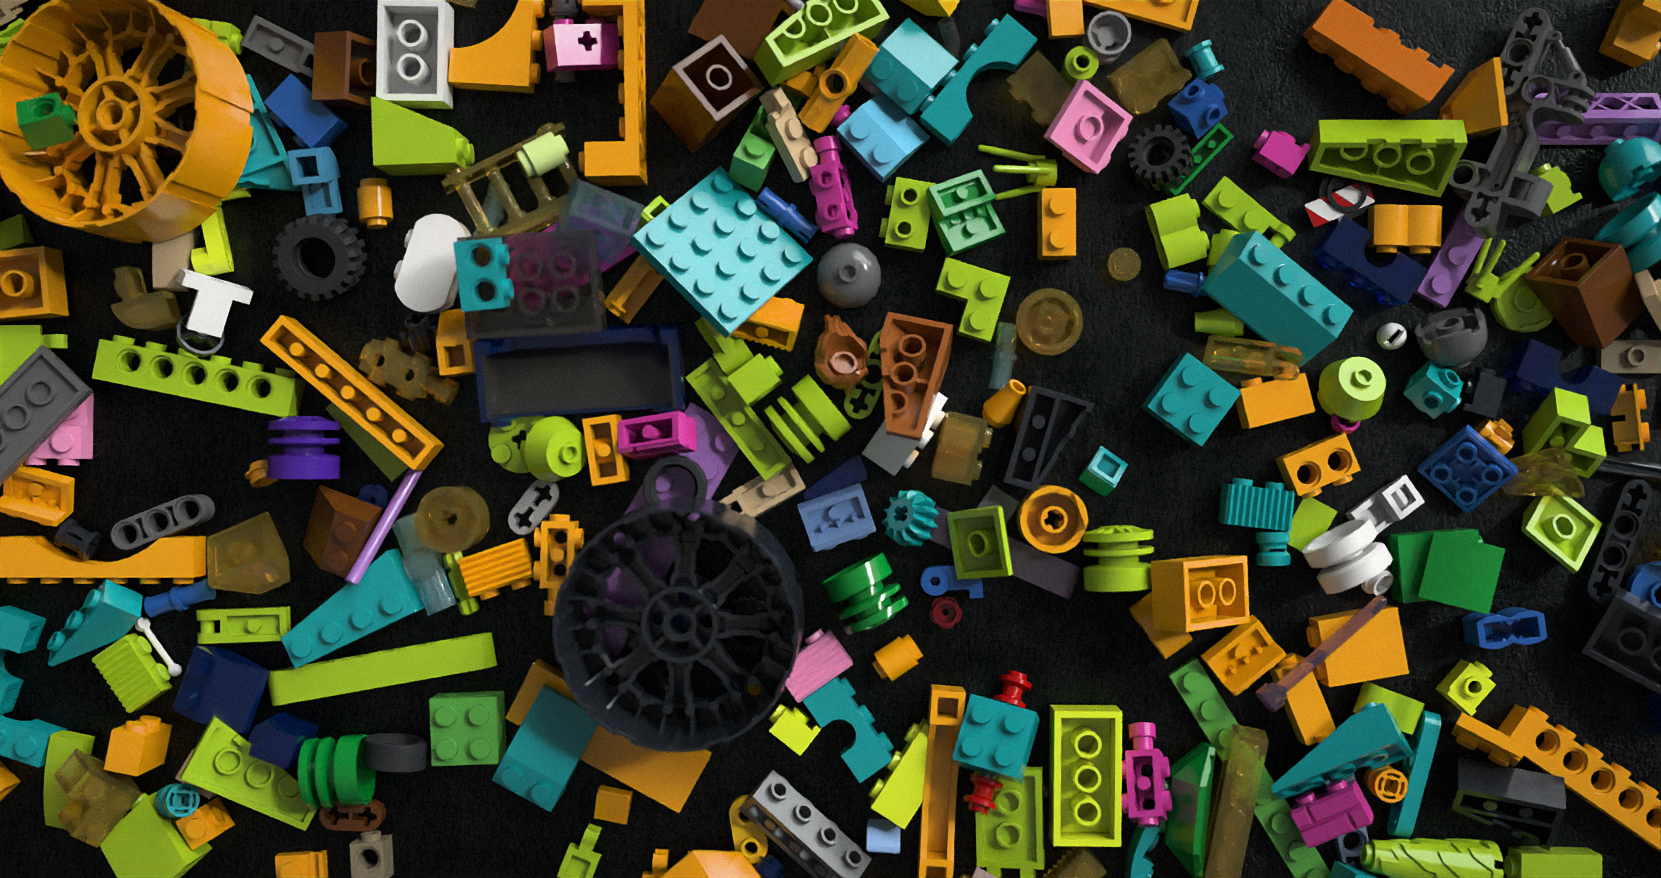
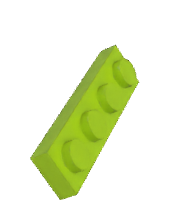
M712 357L685 377L766 483L793 463Z

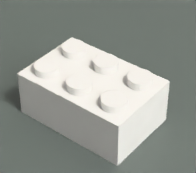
M378 0L376 97L404 108L453 109V85L448 82L450 48H454V9L445 0Z

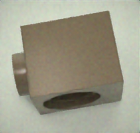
M379 830L360 833V836L350 843L351 878H390L394 874L392 835H381ZM366 849L376 852L378 862H371L366 857Z

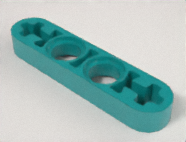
M1422 710L1413 735L1410 734L1408 744L1414 755L1403 759L1400 771L1406 777L1408 791L1400 801L1391 804L1387 820V832L1389 835L1408 839L1414 830L1441 729V717L1437 713Z

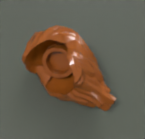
M828 314L824 316L826 323L824 325L825 331L819 336L815 349L814 366L822 382L826 385H832L836 389L844 390L845 394L848 395L851 394L853 386L858 385L868 375V368L866 367L868 363L867 345L854 334L845 322H841L838 315H834L831 318Z

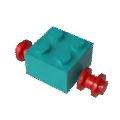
M1008 670L1007 675L1000 674L999 681L1004 687L1001 694L994 695L993 700L971 694L952 760L957 766L981 773V775H970V780L975 784L973 793L965 795L963 799L964 802L969 803L968 810L978 814L988 815L989 810L996 811L997 805L992 801L994 791L1002 790L1003 784L994 780L995 777L1022 784L1040 720L1037 712L1025 709L1026 704L1021 701L1023 691L1031 690L1032 686L1030 682L1026 681L1027 675Z

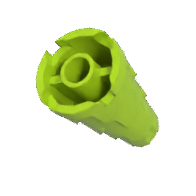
M1414 838L1412 840L1371 839L1367 845L1363 844L1360 850V863L1365 865L1367 871L1390 878H1503L1504 870L1495 869L1494 860L1503 861L1501 851L1495 842L1489 840L1446 838L1444 840Z

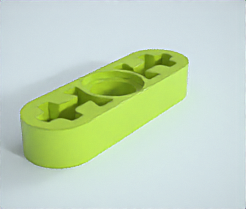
M882 330L875 334L868 348L867 366L877 365L881 368V361L870 359L869 357L872 352L877 356L880 352V344L877 341ZM865 379L860 382L868 389H875L876 393L874 397L869 393L867 394L864 403L869 405L866 411L860 410L858 414L852 411L853 405L849 402L851 398L857 399L862 390L856 389V385L853 386L851 394L846 395L844 401L845 411L850 417L863 419L871 414L883 389L882 379L876 384H870Z

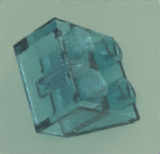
M574 178L551 241L614 265L634 235L644 205L586 181Z

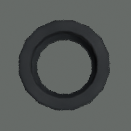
M672 455L661 458L650 466L644 477L643 493L649 506L655 501L660 500L656 492V481L659 475L664 470L672 467L683 468L691 474L695 482L693 497L705 499L707 495L708 483L704 471L697 462L686 456ZM687 512L686 517L690 516L692 513Z
M401 733L368 735L364 739L362 764L366 768L383 772L409 773L424 770L427 766L429 741L420 736Z

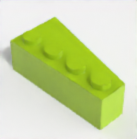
M809 0L801 10L789 17L765 38L753 59L772 87L839 55L854 32L869 40L875 38L890 17L879 0Z
M1318 120L1309 142L1311 146L1308 151L1309 170L1441 197L1468 143L1463 120Z

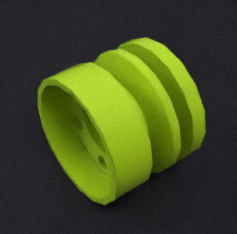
M808 374L791 388L798 400L794 406L786 399L780 397L777 400L786 411L783 415L780 416L771 405L764 411L769 417L772 429L792 453L798 455L809 464L815 458L806 448L807 445L812 442L822 453L825 448L818 437L824 432L832 440L837 441L852 427Z
M1134 525L1101 526L1098 529L1084 532L1082 541L1097 542L1098 547L1083 549L1084 555L1098 557V564L1083 567L1084 589L1099 592L1152 589L1150 578L1151 564L1139 562V556L1154 552V547L1138 545V541L1153 539V530L1142 529Z

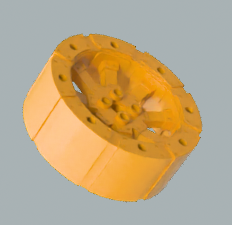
M51 0L36 10L24 22L25 25L20 31L12 36L0 57V176L9 190L18 195L21 199L20 202L44 219L128 243L142 244V241L156 243L170 240L202 224L217 211L215 206L221 199H227L233 191L245 167L252 142L253 127L250 126V113L254 112L251 91L244 70L228 45L220 42L217 39L219 36L206 26L155 0ZM142 45L141 48L143 50L132 68L123 73L121 62L123 52ZM177 52L186 56L187 59L185 60L193 71L183 75L179 80L158 86L159 81L156 79L167 60H172ZM97 72L98 80L91 84L84 93L90 79ZM58 92L65 105L71 104L75 114L78 111L79 131L74 134L75 140L32 150L18 126L16 102ZM66 92H68L66 99L64 101V95ZM195 101L197 115L193 131L186 132L175 127V124L166 120L167 117L176 112L175 108ZM156 146L164 148L169 146L182 151L181 154L184 155L174 173L171 172L167 179H165L156 162L158 159ZM95 153L97 162L93 184L91 183L89 186L80 169L82 167L81 162ZM128 166L131 167L141 186L140 191L144 201L132 203V206L121 204L122 194H119L122 170H126Z

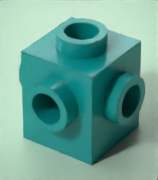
M1429 360L1410 376L1403 394L1413 402L1417 409L1426 412L1435 419L1444 411L1450 413L1457 407L1462 399L1459 395L1464 382L1460 380L1453 370L1446 369L1444 366Z

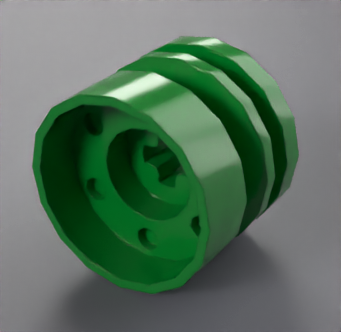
M883 551L843 569L821 583L831 603L846 600L848 603L837 614L839 620L855 616L854 619L843 626L847 635L875 628L893 618L899 610L909 604L905 595L890 599L891 595L901 589L899 583L883 586L881 582L893 572Z
M366 734L342 736L337 744L332 737H325L321 740L309 738L304 741L298 760V783L301 799L306 808L309 810L319 809L322 806L332 808L338 800L344 807L364 806L371 802L376 783V770L366 768L362 764Z

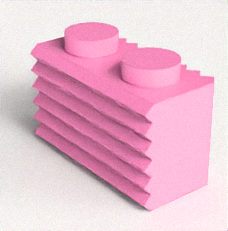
M821 629L812 633L805 639L807 645L798 652L791 676L787 678L785 684L798 703L853 665L852 659L830 629L825 633Z

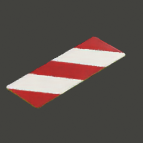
M1365 182L1367 197L1360 208L1375 202L1367 182ZM1355 183L1332 193V196L1340 206L1351 207L1359 201L1361 188L1358 183ZM1327 196L1305 204L1313 227L1350 213L1334 209L1328 202Z

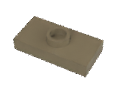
M1614 340L1605 350L1596 348V374H1661V340Z

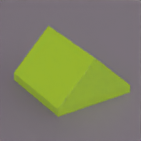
M994 505L947 513L957 580L1013 575L1002 506Z

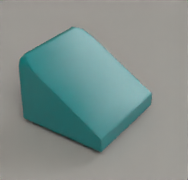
M1100 446L1082 471L1079 480L1105 497L1116 487L1128 464L1103 446Z

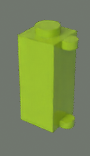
M1508 846V856L1504 860V869L1508 878H1602V855L1588 847H1551L1548 851L1539 846Z

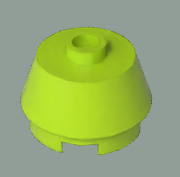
M1351 357L1333 362L1321 373L1319 391L1317 392L1318 400L1322 408L1330 416L1336 414L1341 418L1348 419V423L1368 419L1375 415L1381 407L1386 386L1385 376L1376 363L1364 357Z
M551 416L535 421L531 425L534 427L528 433L526 440L521 441L520 455L524 466L528 467L536 478L544 482H557L575 475L583 468L587 461L588 455L584 435L573 423L563 417Z

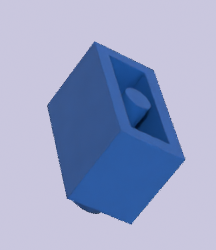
M290 74L264 101L272 110L269 116L283 129L286 126L290 127L296 133L292 138L303 149L329 147L348 127L328 105L313 101L312 90L293 74Z

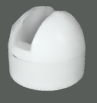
M1398 323L1385 324L1377 332L1379 345L1387 350L1400 348L1407 339L1406 330ZM1398 330L1399 335L1390 344L1387 340Z

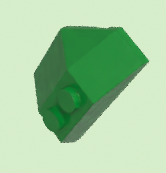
M1204 741L1170 767V776L1165 777V790H1170L1172 811H1167L1168 821L1158 822L1160 838L1193 878H1203L1216 748L1211 743Z

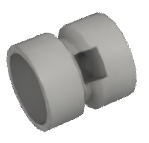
M1101 12L1092 19L1084 32L1081 46L1089 47L1095 51L1099 59V65L1110 64L1118 59L1130 42V24L1118 12Z

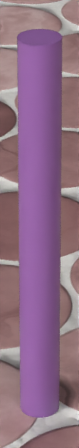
M409 468L346 577L345 580L348 583L358 586L423 470Z

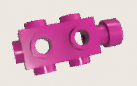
M835 135L818 138L813 143L815 152L820 157L821 164L810 167L812 177L809 179L810 190L813 196L816 197L818 207L815 211L816 222L819 228L822 229V232L835 236V239L848 238L855 235L854 230H858V214L854 209L851 193L852 182L848 177L847 167L840 161L839 152L842 151L840 138ZM842 178H843V180H844V185H843V187L841 186V180H840V179H842ZM847 210H849V212H850V218H849V219H848V217H847V212H846Z
M1148 722L1132 723L1128 727L1129 740L1133 741V750L1125 751V759L1122 760V780H1127V793H1122V811L1124 814L1129 813V819L1134 823H1138V827H1157L1159 821H1168L1167 811H1172L1170 790H1165V777L1170 776L1168 757H1163V753L1159 749H1153V740L1156 739L1155 724ZM1145 767L1153 768L1151 776L1145 777L1142 775ZM1154 800L1155 807L1152 810H1145L1144 805L1146 801Z

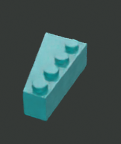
M399 549L386 551L369 565L358 586L350 583L346 584L281 638L295 669L426 608Z

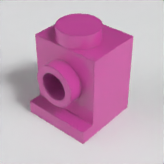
M1264 129L1253 144V147L1257 150L1251 159L1285 180L1294 174L1311 146L1304 143L1299 147L1295 144L1296 140L1288 133L1278 131L1277 133L1274 130L1269 133Z

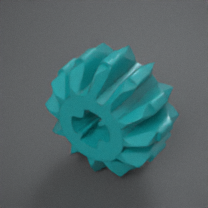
M900 490L898 498L890 497L891 506L883 509L887 517L881 522L887 528L885 534L896 541L897 544L905 547L911 545L921 546L923 539H931V529L938 527L934 523V519L940 514L934 509L936 502L918 490Z

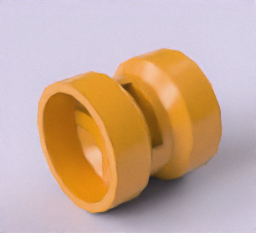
M1389 765L1373 771L1369 768L1365 774L1367 789L1385 802L1395 803L1400 801L1408 791L1406 777Z

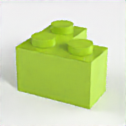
M946 257L934 293L965 302L956 334L986 344L991 341L1011 277Z
M1554 387L1522 430L1524 460L1589 478L1606 458L1603 430L1600 427L1591 425L1587 396Z

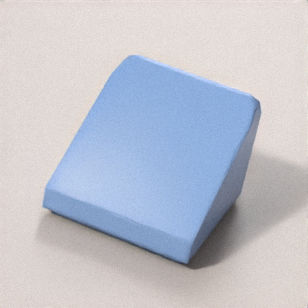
M868 819L866 850L868 852L900 853V826L890 820Z

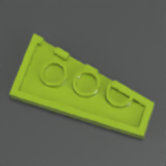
M215 715L211 718L180 775V778L184 781L304 831L308 828L317 809L309 810L305 807L301 799L297 779Z

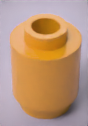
M382 178L361 180L360 188L357 189L359 221L365 223L369 229L386 228L387 223L393 221L391 188L387 187V180Z
M907 634L903 638L897 637L875 652L874 656L877 660L872 664L882 679L889 677L891 681H894L917 665V660L923 657V654L910 635Z

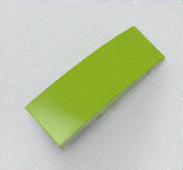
M67 730L50 734L43 793L46 825L76 832L81 831L94 766L89 765L95 736Z

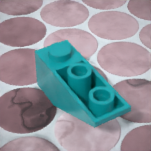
M107 579L97 590L92 589L80 610H74L69 615L65 627L60 632L55 631L50 637L47 644V649L50 650L48 665L55 666L124 637L141 618L143 595Z

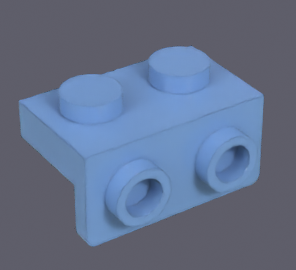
M860 483L797 504L813 552L830 550L840 543L852 539L859 540L865 538L869 533L876 531Z

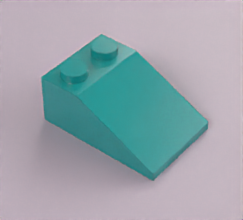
M544 684L507 749L492 781L551 812L563 794L599 724L583 710L577 701Z

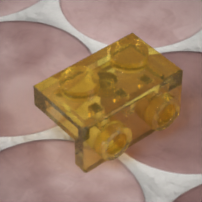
M1160 38L1107 77L1124 108L1135 114H1144L1154 109L1158 104L1157 102L1167 94H1173L1182 89L1185 85L1184 82L1190 79L1192 74L1188 69L1181 67L1168 40Z
M1036 51L1013 75L1006 79L1011 85L1008 91L1020 103H1023L1025 100L1034 109L1031 115L1043 127L1047 124L1049 126L1052 124L1074 88L1040 51Z

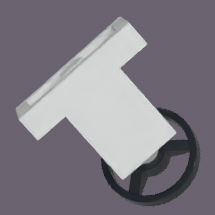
M180 268L176 281L183 286L197 289L191 312L184 315L175 327L176 340L186 352L199 357L213 355L224 342L223 329L232 301L250 304L253 291L242 285ZM188 319L186 328L190 329V331L181 334V324ZM214 336L219 337L218 343L215 340ZM192 338L198 343L206 342L214 349L208 351L196 350L190 347L184 340Z

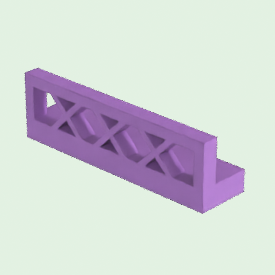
M1548 93L1538 94L1533 100H1541ZM1596 93L1594 100L1587 102L1590 105L1588 111L1582 113L1585 117L1582 125L1545 121L1537 129L1540 145H1610L1619 138L1626 141L1634 137H1646L1659 143L1661 139V99L1658 93ZM1603 105H1611L1619 110H1611ZM1636 105H1650L1651 109L1645 110Z

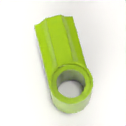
M703 316L695 322L705 341L708 342L714 351L712 354L727 377L754 358V355L741 337L736 338L733 335L725 339Z

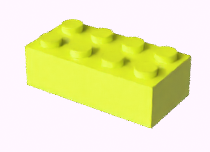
M1050 705L1049 838L1053 846L1121 847L1122 711L1116 705Z

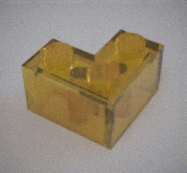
M951 411L944 412L946 414L943 417L930 476L971 486L972 479L978 480L982 461L977 460L978 453H981L982 448L989 447L992 428L987 427L989 420Z
M76 748L54 775L65 793L72 797L58 817L72 837L98 848L142 795V792L128 774L104 770L105 762Z

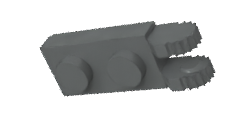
M255 15L240 44L301 76L306 75L313 79V70L308 68V65L314 56V44Z

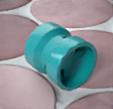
M1272 530L1255 532L1256 543L1259 544L1256 565H1291L1290 554L1287 552V544L1290 542V531Z
M187 783L166 785L156 794L155 808L159 814L167 818L189 816L198 808L200 802L199 793L194 786Z

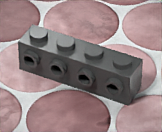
M774 770L758 782L738 808L814 878H860L872 860L857 843L851 841L839 830L834 822L828 820L814 807L810 800L804 798L784 777Z

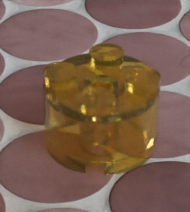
M446 486L430 491L420 501L414 519L415 530L422 543L431 549L447 554L461 552L474 547L484 538L490 528V515L486 502L476 491L465 486ZM451 514H456L458 520L455 521V524L449 525L447 519L451 517Z

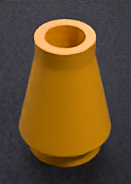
M1012 379L1005 387L984 403L982 411L985 421L995 428H1003L1005 425H1009L1023 396L1027 392L1025 386L1021 382Z

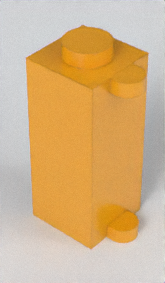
M1294 653L1286 654L1281 661L1269 669L1298 741L1306 746L1321 743L1336 730V727L1308 659L1300 655L1295 656Z

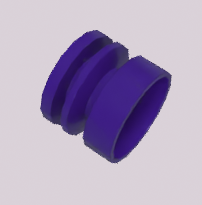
M287 416L275 421H267V429L283 430V438H267V443L283 446V453L267 456V478H340V456L325 453V447L340 444V438H325V430H340L341 422H334L320 416Z

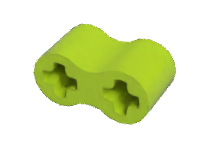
M1364 681L1352 712L1359 713L1358 710L1369 703L1377 702L1381 704L1384 702L1401 731L1413 735L1424 703Z

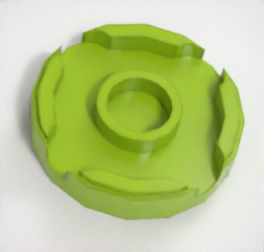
M1529 267L1504 291L1499 300L1493 297L1490 300L1491 311L1496 321L1508 330L1517 333L1535 332L1548 326L1553 320L1552 314L1523 279L1534 267ZM1517 268L1502 274L1497 285H1500Z

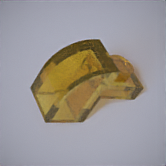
M130 266L114 269L117 278L114 281V286L123 302L113 304L111 308L122 323L132 328L148 331H163L176 327L182 316L175 293L160 290L148 294L141 269Z

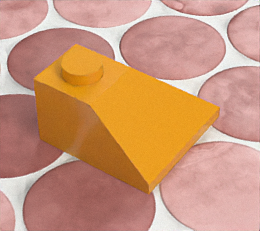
M1500 57L1492 58L1469 72L1441 107L1437 120H1463L1467 139L1483 138L1507 126L1508 117Z

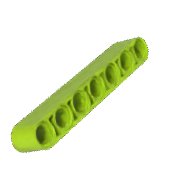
M486 632L316 662L296 669L295 667H288L270 671L266 674L272 706L486 669L496 666L497 661L492 633Z

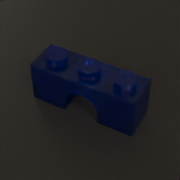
M1344 215L1334 219L1313 251L1315 255L1320 257L1319 262L1330 270L1336 271L1339 269L1348 275L1347 280L1354 286L1361 289L1365 287L1376 293L1375 299L1386 306L1393 307V305L1407 304L1428 269L1402 252L1389 255L1381 268L1372 266L1364 255L1365 244L1372 233Z
M1534 339L1518 341L1503 376L1513 381L1512 386L1528 393H1532L1533 390L1544 394L1543 400L1547 398L1554 387L1587 396L1590 419H1594L1595 416H1609L1625 378L1595 365L1579 367L1575 378L1568 384L1561 379L1558 373V363L1563 353L1562 351Z

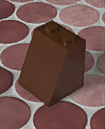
M705 0L699 12L694 16L688 33L702 46H705L722 34L751 71L767 80L753 58L765 38L795 14V12L784 0Z
M721 34L672 67L650 103L693 154L715 138L765 87Z
M1565 237L1523 278L1527 286L1578 345L1605 350L1647 308L1641 297L1634 273L1622 244Z

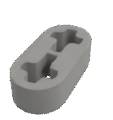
M537 480L531 484L511 510L508 517L509 526L515 533L526 535L534 532L535 528L541 525V521H544L559 501L561 491L558 484ZM550 486L549 494L552 496V499H544L539 505H536L535 501L540 496V493L537 491L538 487L545 488ZM530 508L534 509V512L529 517L532 525L520 527L518 525L520 519L517 517L518 513L525 514Z

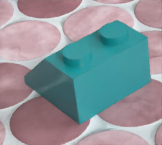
M907 18L878 47L879 52L864 72V75L908 114L912 115L919 111L925 100L935 92L943 79L959 61L915 22Z

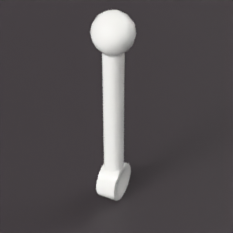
M141 617L135 623V628L145 633L169 667L168 673L173 677L180 675L182 671L181 666L176 663L174 664L150 630V621L145 617Z

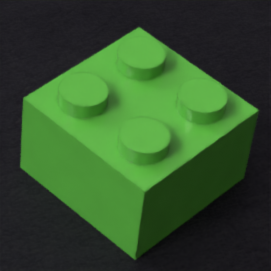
M504 691L438 693L429 699L432 766L499 764L506 753Z

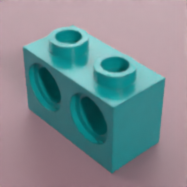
M502 237L453 242L462 312L510 306L509 299H513L514 289L512 280L506 277L505 265H509V250L507 244H502ZM480 247L486 248L490 253L491 259L487 266L480 265L476 260V252ZM484 282H489L495 289V295L491 301L484 299L480 293V287Z

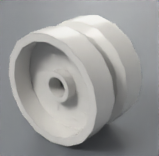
M1360 517L1343 523L1320 535L1303 548L1302 553L1312 568H1322L1317 579L1326 594H1335L1357 586L1374 577L1391 564L1393 558L1385 544L1379 542L1372 543L1378 532L1369 517Z

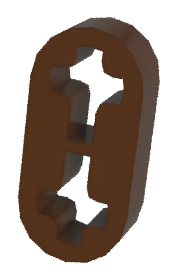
M373 798L368 805L344 807L338 800L332 808L322 806L319 813L322 825L327 829L337 831H373L383 823L386 817V809L383 803ZM338 806V812L349 813V816H342L338 821H335V816L330 815L329 811ZM370 807L371 813L376 814L377 817L369 823L366 816H357V813H363Z

